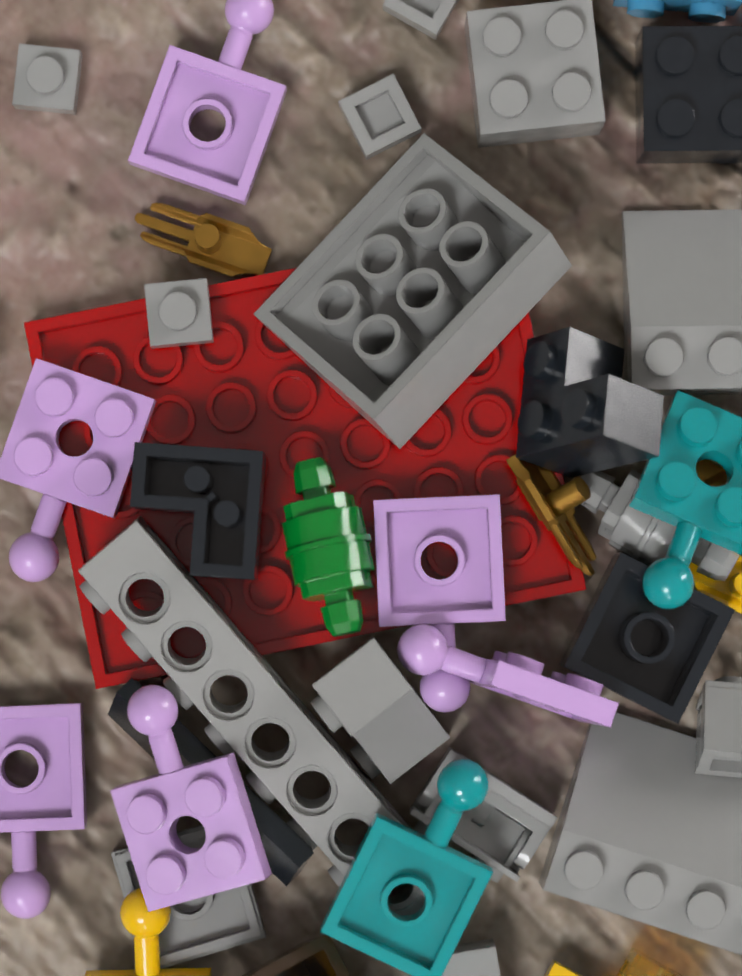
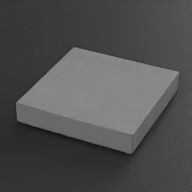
M202 824L177 832L180 841L190 848H201L205 843L206 833ZM128 847L111 852L124 899L131 891L140 888ZM252 884L170 906L171 916L169 923L158 934L160 969L266 938L267 933Z

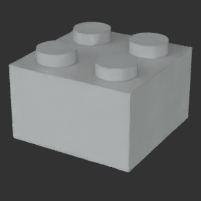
M562 0L467 11L464 31L478 148L600 134L606 119L592 0Z

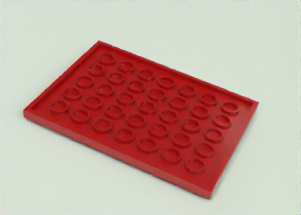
M296 268L208 285L214 343L152 349L149 341L145 298L24 322L32 368L37 358L156 400L142 443L264 451L266 454L258 580L193 576L261 655L405 627H379L373 500L500 494L505 606L586 590L583 572L568 560L551 530L548 531L543 521L537 518L518 486L515 474L506 461L515 455L517 450L518 418L521 409L524 378L523 363L526 355L527 340L534 338L529 312L401 449L358 413L254 315L259 307ZM82 421L69 422L59 433V446L68 456L76 457L85 454L93 443L91 428ZM318 457L323 458L331 467L336 487L331 489V493L346 492L354 496L355 505L362 509L366 532L370 534L372 540L369 546L375 569L370 572L373 588L353 593L354 600H361L363 614L361 631L338 637L332 636L325 626L320 609L326 606L325 600L308 601L302 598L300 587L294 584L290 560H286L285 556L287 546L282 523L286 521L283 506L304 500L303 495L296 494L294 469L297 462ZM132 472L116 518L66 502L62 514L96 689L124 684L131 678L139 681L168 674L153 657L144 662L133 652L121 635L127 627L111 609L102 614L86 598L79 587L85 581L84 577L78 572L82 565L141 516L190 572L194 513L140 510L130 507ZM554 472L561 485L565 484L563 475ZM435 542L423 550L421 554V567L429 577L439 580L445 579L456 570L458 559L456 552L450 545L443 542ZM139 579L130 585L129 596L137 608L144 611H152L163 604V590L155 581ZM179 628L170 637L173 650L181 657L194 658L202 654L206 649L203 635L194 628Z

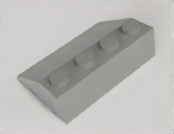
M423 133L259 307L254 315L358 413L401 449L572 265L548 229Z
M742 209L622 211L625 380L660 395H675L677 390L689 395L742 394Z
M618 712L615 713L611 728L589 724L539 879L540 886L544 891L742 955V778L695 774V737Z

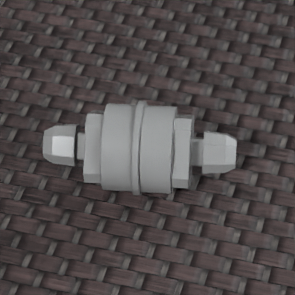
M632 469L621 487L614 484L615 477L601 471L582 475L581 478L590 489L591 497L581 503V505L594 514L598 510L605 513L601 520L598 534L610 540L609 545L647 566H650L658 559L665 558L676 527L629 507L641 474ZM700 538L691 562L698 565L696 572L714 580L726 581L740 555Z

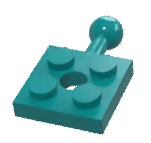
M679 390L673 396L662 422L659 457L647 459L629 504L631 508L676 527L665 558L654 561L646 569L643 576L644 593L648 600L657 607L674 609L682 606L691 597L694 590V577L688 566L700 538L742 555V417ZM707 459L719 463L726 472V484L720 487L705 484L697 475L696 463Z
M459 759L450 762L441 770L437 781V789L442 800L424 835L376 812L320 926L321 933L412 976H442L493 874L490 866L447 846L463 815V811L479 806L488 793V778L480 765L471 760ZM400 884H414L425 895L423 906L412 915L397 914L388 905L387 900L390 892Z

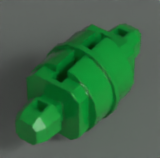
M318 457L297 462L293 473L296 494L303 495L304 500L283 506L286 521L282 523L287 546L285 556L286 560H290L294 584L300 587L304 600H325L326 606L320 609L325 626L332 636L338 637L359 632L363 624L361 600H354L353 593L373 588L370 572L375 570L369 546L372 540L370 534L366 532L362 509L355 505L353 495L346 492L331 493V489L336 487L331 467L323 458Z

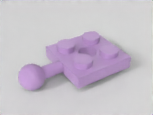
M272 0L226 1L225 16L231 28L227 34L218 62L169 45L128 159L130 165L243 205L247 204L287 92L286 85L241 70L252 41V36L264 31L273 19L274 6ZM207 109L219 112L226 120L225 130L222 135L216 140L209 142L195 138L190 131L193 117L198 112Z
M35 359L0 458V479L43 493L31 526V531L18 537L11 545L9 551L10 566L19 578L29 582H39L50 577L56 570L59 563V551L53 538L55 537L66 502L116 518L133 470L135 442L142 443L156 404L155 399L58 365ZM82 421L91 428L93 443L85 454L76 457L68 456L59 446V433L69 422Z
M500 494L373 500L379 627L430 624V626L435 627L444 635L449 647L456 648L454 623L506 621ZM435 542H443L450 545L456 552L458 559L454 573L448 578L441 580L429 577L421 567V554L423 550ZM439 669L433 674L422 676L420 693L424 702L433 710L451 712L460 708L468 699L470 681Z
M421 624L409 628L402 634L398 642L397 653L400 663L413 674L430 675L441 669L468 679L472 684L573 720L611 728L619 703L600 696L604 686L600 683L571 673L565 675L555 671L552 672L550 678L541 675L545 664L512 652L506 654L495 651L491 660L449 647L444 635L430 625Z
M147 685L139 688L128 702L127 715L131 725L138 732L148 735L159 774L118 785L111 789L110 792L148 912L266 880L272 875L234 752L183 766L171 729L178 716V704L174 695L168 689L159 685ZM181 816H191L202 823L206 839L201 848H190L180 841L176 826Z
M83 703L0 706V833L11 832L13 872L7 876L2 884L1 901L4 908L11 915L21 919H29L41 914L48 906L51 897L49 882L43 874L37 871L36 831L79 830L87 828ZM24 750L36 758L39 771L32 784L18 786L7 778L5 762L13 751Z

